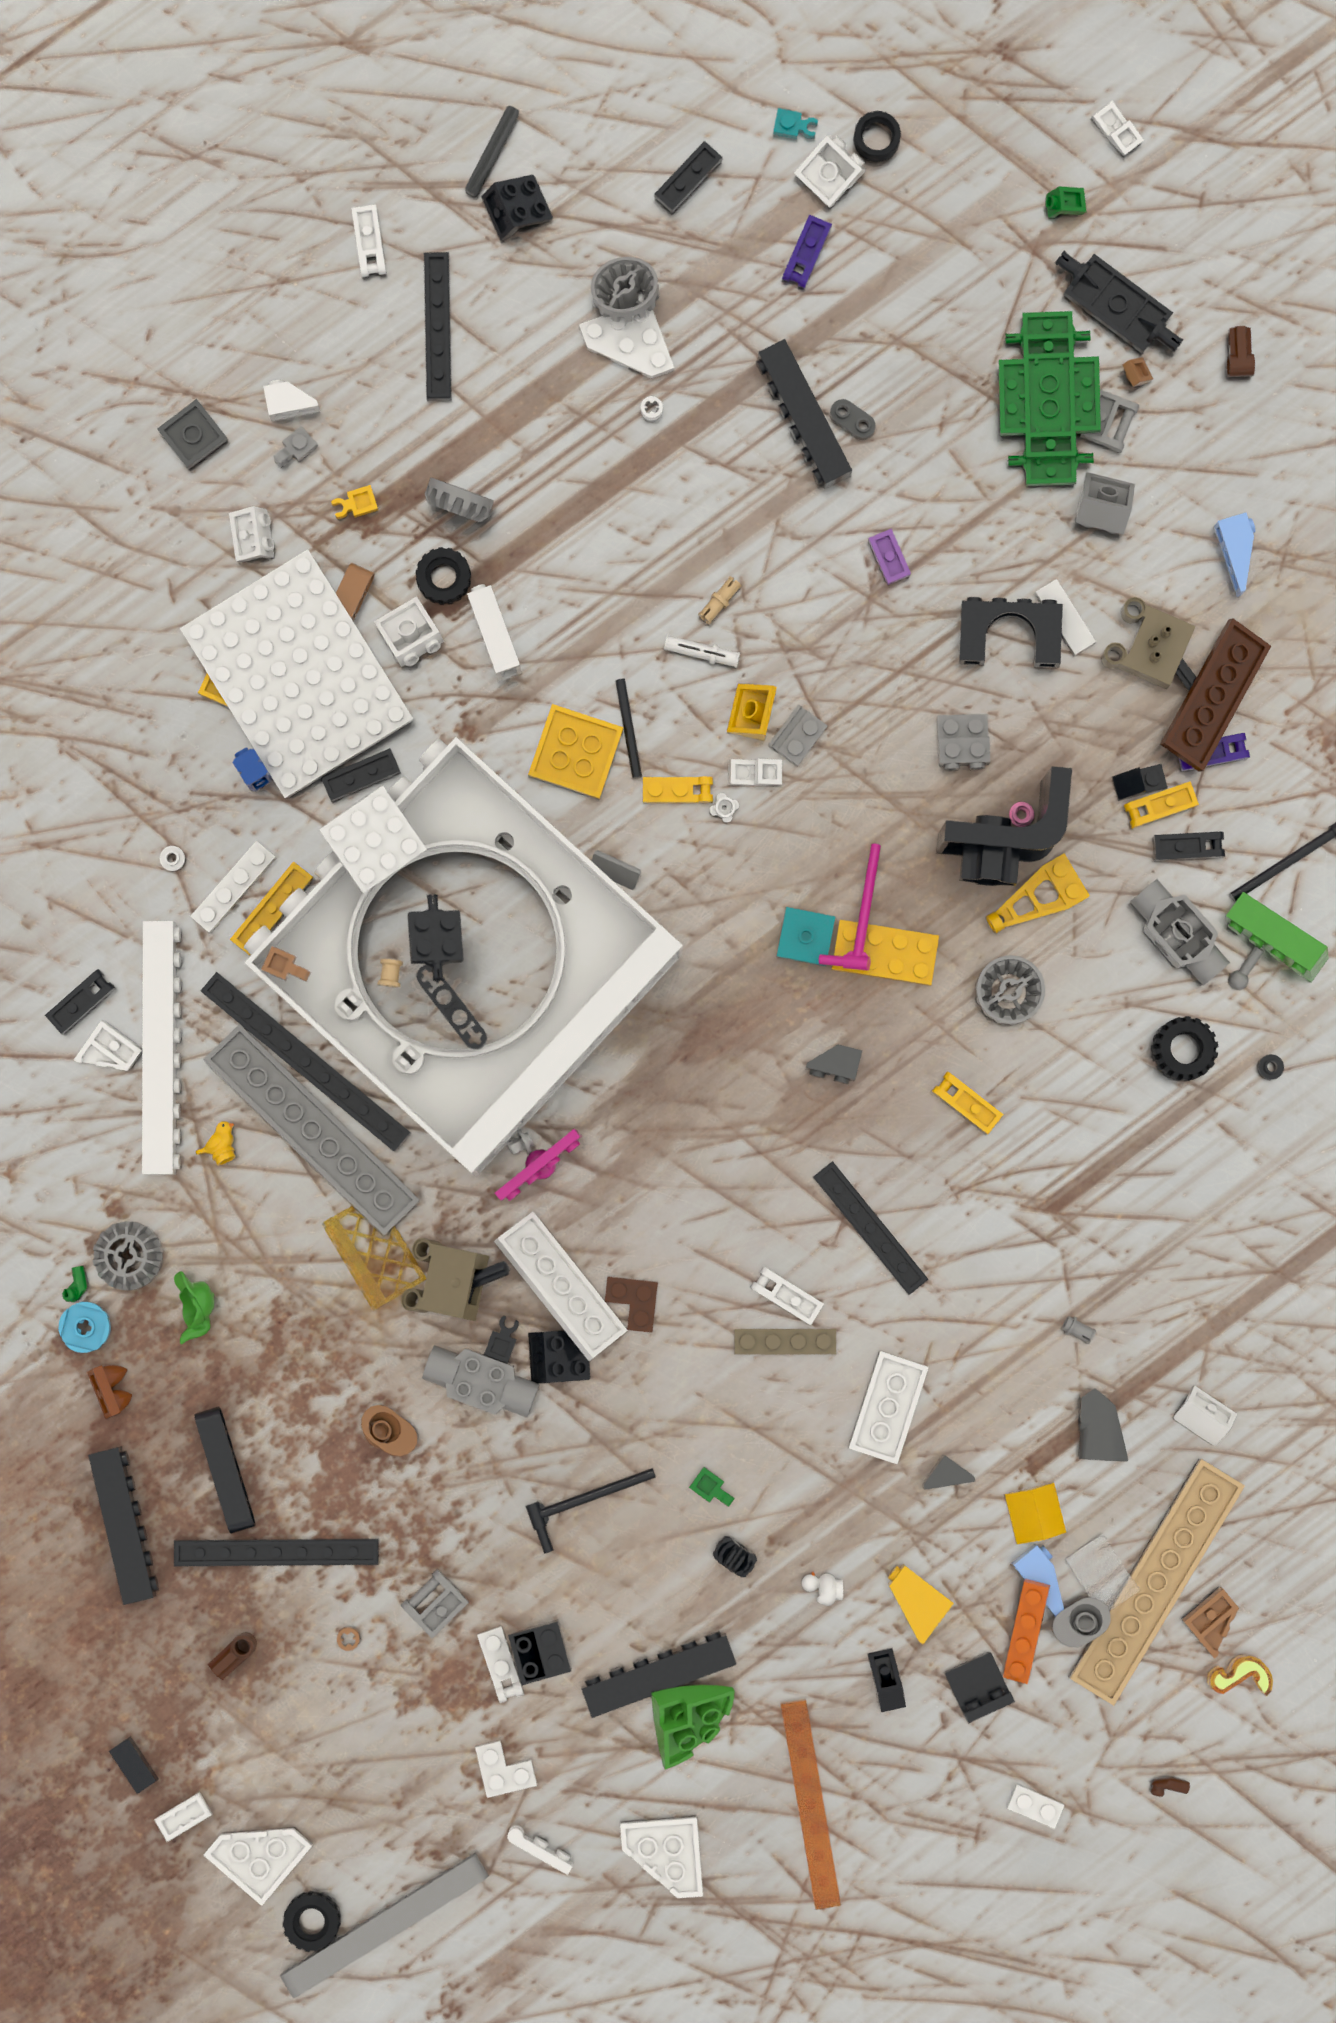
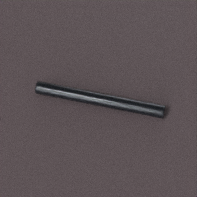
M618 679L615 682L632 779L641 778L642 772L625 679Z

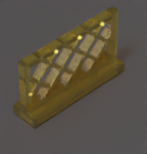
M351 1206L325 1220L322 1226L374 1312L402 1295L406 1289L413 1288L425 1281L426 1277L395 1226L391 1229L389 1240L374 1237L376 1232L374 1227L371 1236L358 1233L360 1218H365L360 1213H352L355 1209ZM346 1215L357 1217L354 1231L344 1229L339 1219ZM347 1234L353 1235L352 1241L350 1240ZM393 1235L396 1238L397 1242L392 1241ZM356 1236L370 1239L367 1253L357 1251L354 1247ZM373 1240L388 1244L385 1257L370 1254ZM391 1245L402 1248L404 1252L402 1262L388 1259ZM360 1255L366 1257L365 1263L361 1259ZM406 1257L411 1264L405 1263ZM369 1258L383 1261L380 1275L370 1273L367 1269ZM386 1262L401 1265L397 1279L383 1276ZM403 1267L414 1269L419 1278L411 1283L400 1280ZM373 1277L379 1278L378 1284H376ZM382 1279L396 1283L394 1293L386 1298L380 1290ZM399 1284L406 1285L398 1290Z

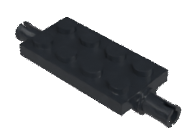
M1064 250L1056 260L1055 264L1072 275L1071 279H1073L1063 295L1142 354L1150 343L1156 339L1171 349L1172 352H1175L1183 342V338H1180L1166 327V323L1173 315V312L1096 254H1093L1087 263L1083 262L1081 264Z

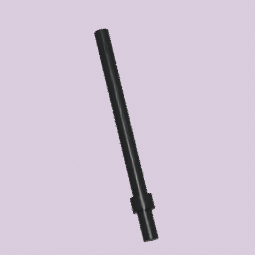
M1336 822L1330 825L1329 830L1229 893L1231 898L1237 901L1243 892L1248 894L1311 852L1336 838Z

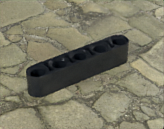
M218 1406L194 1414L230 1534L256 1526L221 1408Z

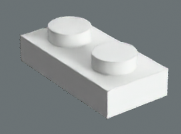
M1019 1784L1015 1785L1007 1805V1809L1054 1829L1064 1808L1063 1803Z

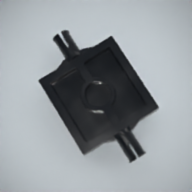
M432 894L427 895V910L411 911L407 915L411 964L432 966L433 981H437V979L442 981L444 980L442 966L448 963L463 962L460 910L444 911L438 909V895L434 894L432 900Z

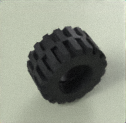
M1190 1016L1178 1017L1167 1022L1154 1035V1043L1151 1045V1051L1154 1054L1152 1059L1153 1062L1156 1061L1157 1069L1159 1071L1162 1070L1164 1076L1171 1077L1175 1081H1190L1206 1074L1215 1064L1214 1060L1218 1056L1216 1048L1219 1046L1218 1042H1215L1214 1037L1216 1035L1214 1031L1211 1032L1209 1030L1210 1026L1207 1023L1203 1024L1200 1019H1192ZM1181 1034L1191 1036L1198 1045V1056L1189 1064L1178 1062L1171 1052L1172 1040Z

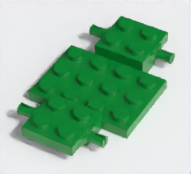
M1072 311L1022 313L1020 333H1005L1006 344H1021L1023 359L999 360L1000 436L1025 435L1023 455H1008V466L1023 465L1026 472V486L1076 485L1078 465L1081 463H1094L1093 453L1078 454L1076 433L1101 432L1099 356L1074 357L1076 341H1091L1090 330L1075 331Z

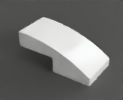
M1113 101L1091 117L1106 138L1123 156L1144 141L1130 120L1126 121Z
M730 759L728 760V785H782V760Z

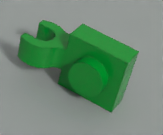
M703 1467L689 1487L709 1503L716 1497L729 1507L735 1499L721 1489L725 1481L705 1467Z

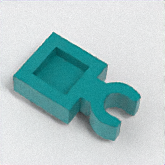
M778 108L773 135L797 139L798 133H803L806 138L814 139L816 132L809 131L807 127L810 125L817 126L818 120L816 118L801 120L802 112Z

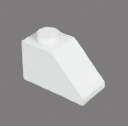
M274 380L269 382V385L263 386L271 421L320 412L317 400L288 381Z

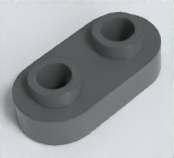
M840 399L833 403L830 417L836 425L856 439L867 440L872 437L876 424L869 414L846 399ZM845 408L848 413L841 415L838 410ZM865 422L868 427L861 429L859 423Z

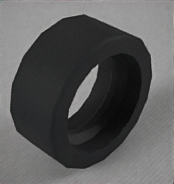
M868 112L856 124L853 139L855 149L860 156L868 161L880 162L889 159L899 148L901 138L899 123L887 112ZM880 123L890 129L892 139L885 149L874 150L866 146L862 136L863 131L868 125Z

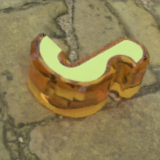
M1243 1654L1236 1656L1230 1661L1226 1672H1224V1668L1221 1666H1215L1211 1669L1207 1676V1683L1212 1690L1224 1694L1251 1676L1261 1693L1267 1697L1272 1691L1273 1678L1269 1668L1259 1658Z

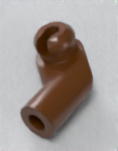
M1173 1777L1155 1779L1151 1783L1153 1786L1150 1792L1158 1797L1164 1796L1165 1789L1187 1794L1190 1790V1783Z

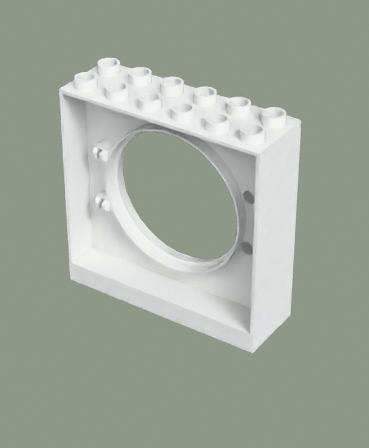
M455 737L448 746L441 739L436 740L419 760L424 765L422 768L424 770L423 773L413 783L406 776H403L388 791V794L427 850L365 893L361 892L334 851L331 852L314 871L320 880L318 885L308 895L301 888H298L281 905L279 911L286 919L273 932L265 925L262 926L247 941L244 949L251 956L244 963L467 1170L477 1177L507 1145V1142L517 1134V1131L522 1129L682 956L683 945ZM501 837L512 847L510 850H507L498 842ZM448 852L475 853L508 865L522 875L540 895L548 909L555 931L556 962L554 973L547 993L539 1007L526 1022L511 1034L487 1044L479 1050L470 1048H438L420 1043L404 1035L393 1027L376 1009L366 992L360 974L358 939L362 921L369 904L384 883L394 874L417 860L435 854ZM559 890L569 899L568 903L565 904L556 895ZM273 946L296 956L294 964L311 972L307 982L289 974L285 981L262 971V966L271 947ZM346 998L357 1006L354 1011L343 1002ZM404 1051L415 1060L412 1065L401 1056Z

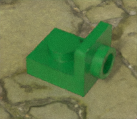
M1058 186L1046 194L1045 205L1049 218H1054L1059 214L1083 215L1087 212L1084 188Z

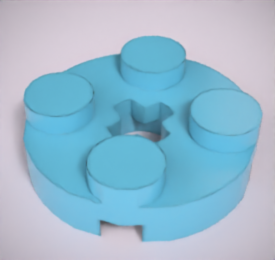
M79 1302L63 1312L59 1320L58 1329L62 1340L69 1349L79 1353H89L100 1349L106 1343L110 1335L111 1323L108 1313L99 1305L92 1302ZM87 1320L92 1328L91 1331H87L83 1335L78 1325Z

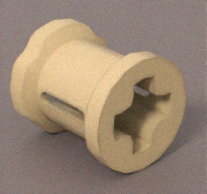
M380 959L382 971L381 979L378 980L377 985L400 988L401 983L398 980L403 961Z

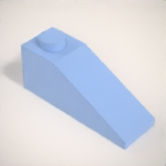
M1246 512L1219 520L1214 525L1236 596H1241L1246 590L1254 539L1253 533L1256 531L1252 518L1248 519Z
M1034 1544L1011 1564L1024 1579L1050 1585L1046 1606L1056 1617L1064 1610L1055 1568L1050 1561L1053 1556L1044 1546L1039 1548Z

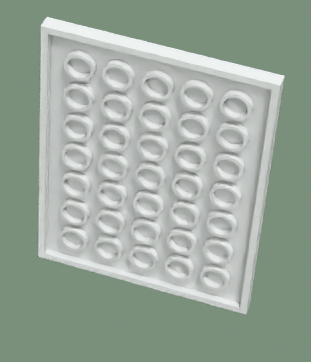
M308 549L180 628L285 799L414 720Z

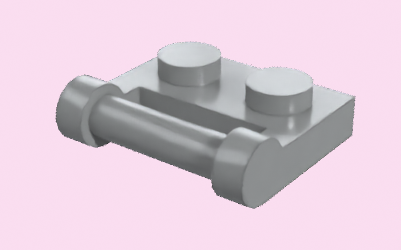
M1100 389L1101 432L1081 433L1080 437L1121 453L1125 446L1123 441L1133 415L1138 412L1139 405ZM1119 407L1125 411L1113 439L1107 437Z
M438 1569L432 1573L433 1577L409 1601L405 1600L401 1604V1607L431 1638L441 1631L469 1603ZM441 1584L445 1590L420 1614L415 1608Z

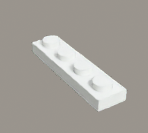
M256 841L190 917L211 933L273 863L276 857Z

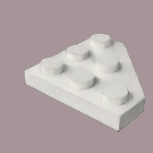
M646 310V316L641 319L638 315L632 316V322H626L625 317H621L619 322H614L611 316H601L579 324L587 350L593 353L601 354L611 361L626 368L634 369L651 379L674 371L673 362L653 310Z
M697 1817L620 1823L622 1851L664 1885L676 1898L703 1896Z
M295 1828L225 1833L216 1839L203 1856L262 1906L313 1844Z

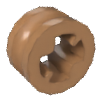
M344 1627L338 1632L337 1644L341 1649L351 1651L358 1646L360 1636L356 1629ZM350 1632L355 1635L353 1637L356 1640L355 1643L344 1645L341 1642L344 1640V1638H341L342 1634L348 1635Z

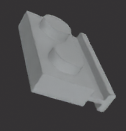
M798 704L768 746L775 749L798 767L828 725Z

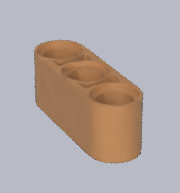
M351 563L336 591V595L354 622L373 582L375 573Z

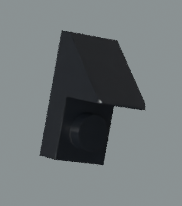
M1162 764L1142 769L1138 767L1112 776L1118 801L1168 788Z

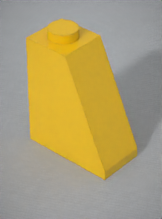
M904 1564L900 1568L896 1566L888 1576V1579L891 1580L888 1586L917 1640L924 1644L954 1603Z

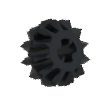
M724 1536L713 1552L714 1559L740 1577H746L749 1572L751 1573L757 1562V1557L751 1550L729 1536Z

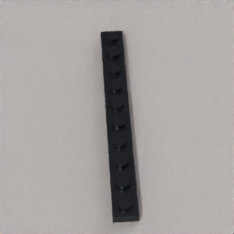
M218 972L201 989L204 995L395 1152L410 1135L411 1132Z

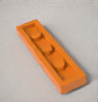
M1029 1579L1024 1580L1003 1678L1025 1684L1029 1682L1050 1589L1048 1584Z

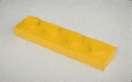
M293 861L230 940L251 956L244 949L247 941L264 925L271 931L283 917V914L279 911L281 905L298 888L304 891L314 879L313 876Z

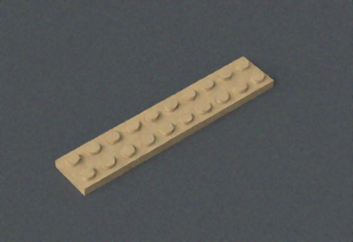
M1199 1459L1110 1608L1111 1622L1108 1629L1089 1643L1069 1677L1071 1680L1111 1705H1115L1245 1485L1206 1461Z

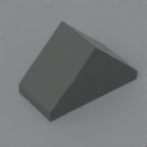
M943 1454L923 1481L922 1486L924 1490L970 1483L975 1482V1477Z

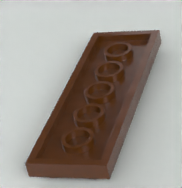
M1234 618L1229 619L1160 745L1198 772L1204 771L1271 645Z

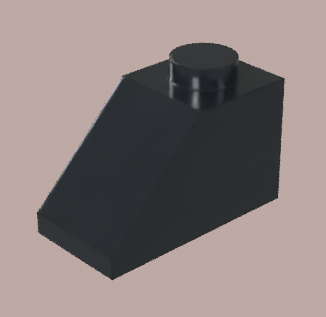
M893 1649L869 1653L868 1659L881 1713L906 1707L903 1686Z

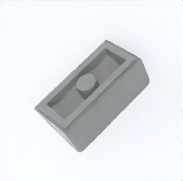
M595 850L592 862L612 881L634 890L640 879L641 870L599 850Z

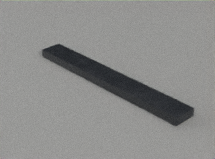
M379 1538L174 1540V1566L379 1565Z

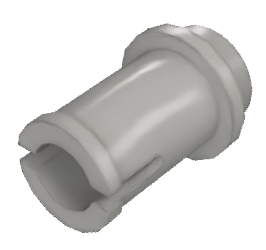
M1068 1316L1062 1326V1330L1065 1331L1066 1335L1071 1334L1087 1344H1090L1096 1333L1095 1329L1077 1321L1075 1316L1073 1318Z

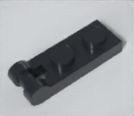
M1222 831L1153 836L1155 861L1225 857V849H1222V840H1224V832ZM1205 841H1212V849L1206 850Z
M99 969L94 971L45 1015L62 1035L115 990V986L103 978L104 974ZM94 984L100 989L96 994L89 989Z

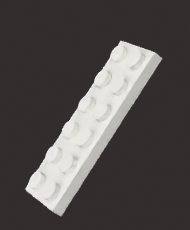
M531 1212L494 1241L588 1361L592 1360L628 1331L534 1212Z

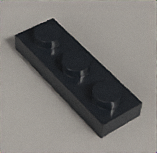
M703 141L655 192L654 197L673 213L715 169L723 157L706 141Z
M389 748L321 777L331 802L401 772Z

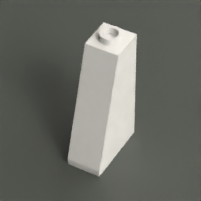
M481 584L471 588V592L467 593L498 682L522 674L517 655L491 585L486 587L485 584Z

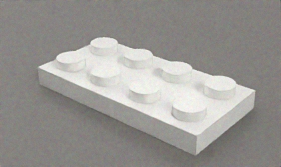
M882 1351L879 1352L848 1447L849 1449L898 1464L929 1367Z

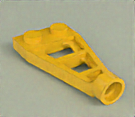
M1063 853L1043 865L996 912L994 911L987 915L986 920L996 934L1006 927L1068 910L1089 898L1090 895L1067 856ZM1049 880L1059 896L1054 902L1041 904L1035 897L1034 891L1043 881ZM1023 896H1028L1034 910L1024 915H1017L1013 909L1014 903ZM999 915L1004 918V923L1002 922Z

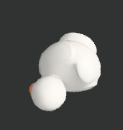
M814 1572L803 1577L801 1584L805 1591L814 1592L819 1588V1597L816 1599L819 1604L830 1606L836 1600H843V1580H836L834 1576L828 1573L821 1575L820 1578H817Z

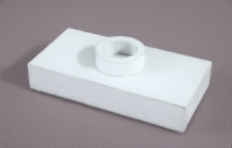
M198 1792L154 1820L168 1842L210 1817L212 1812L201 1793Z

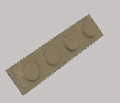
M734 1329V1354H836V1329Z

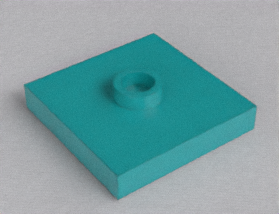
M786 907L776 957L826 967V965L819 964V955H828L836 917Z

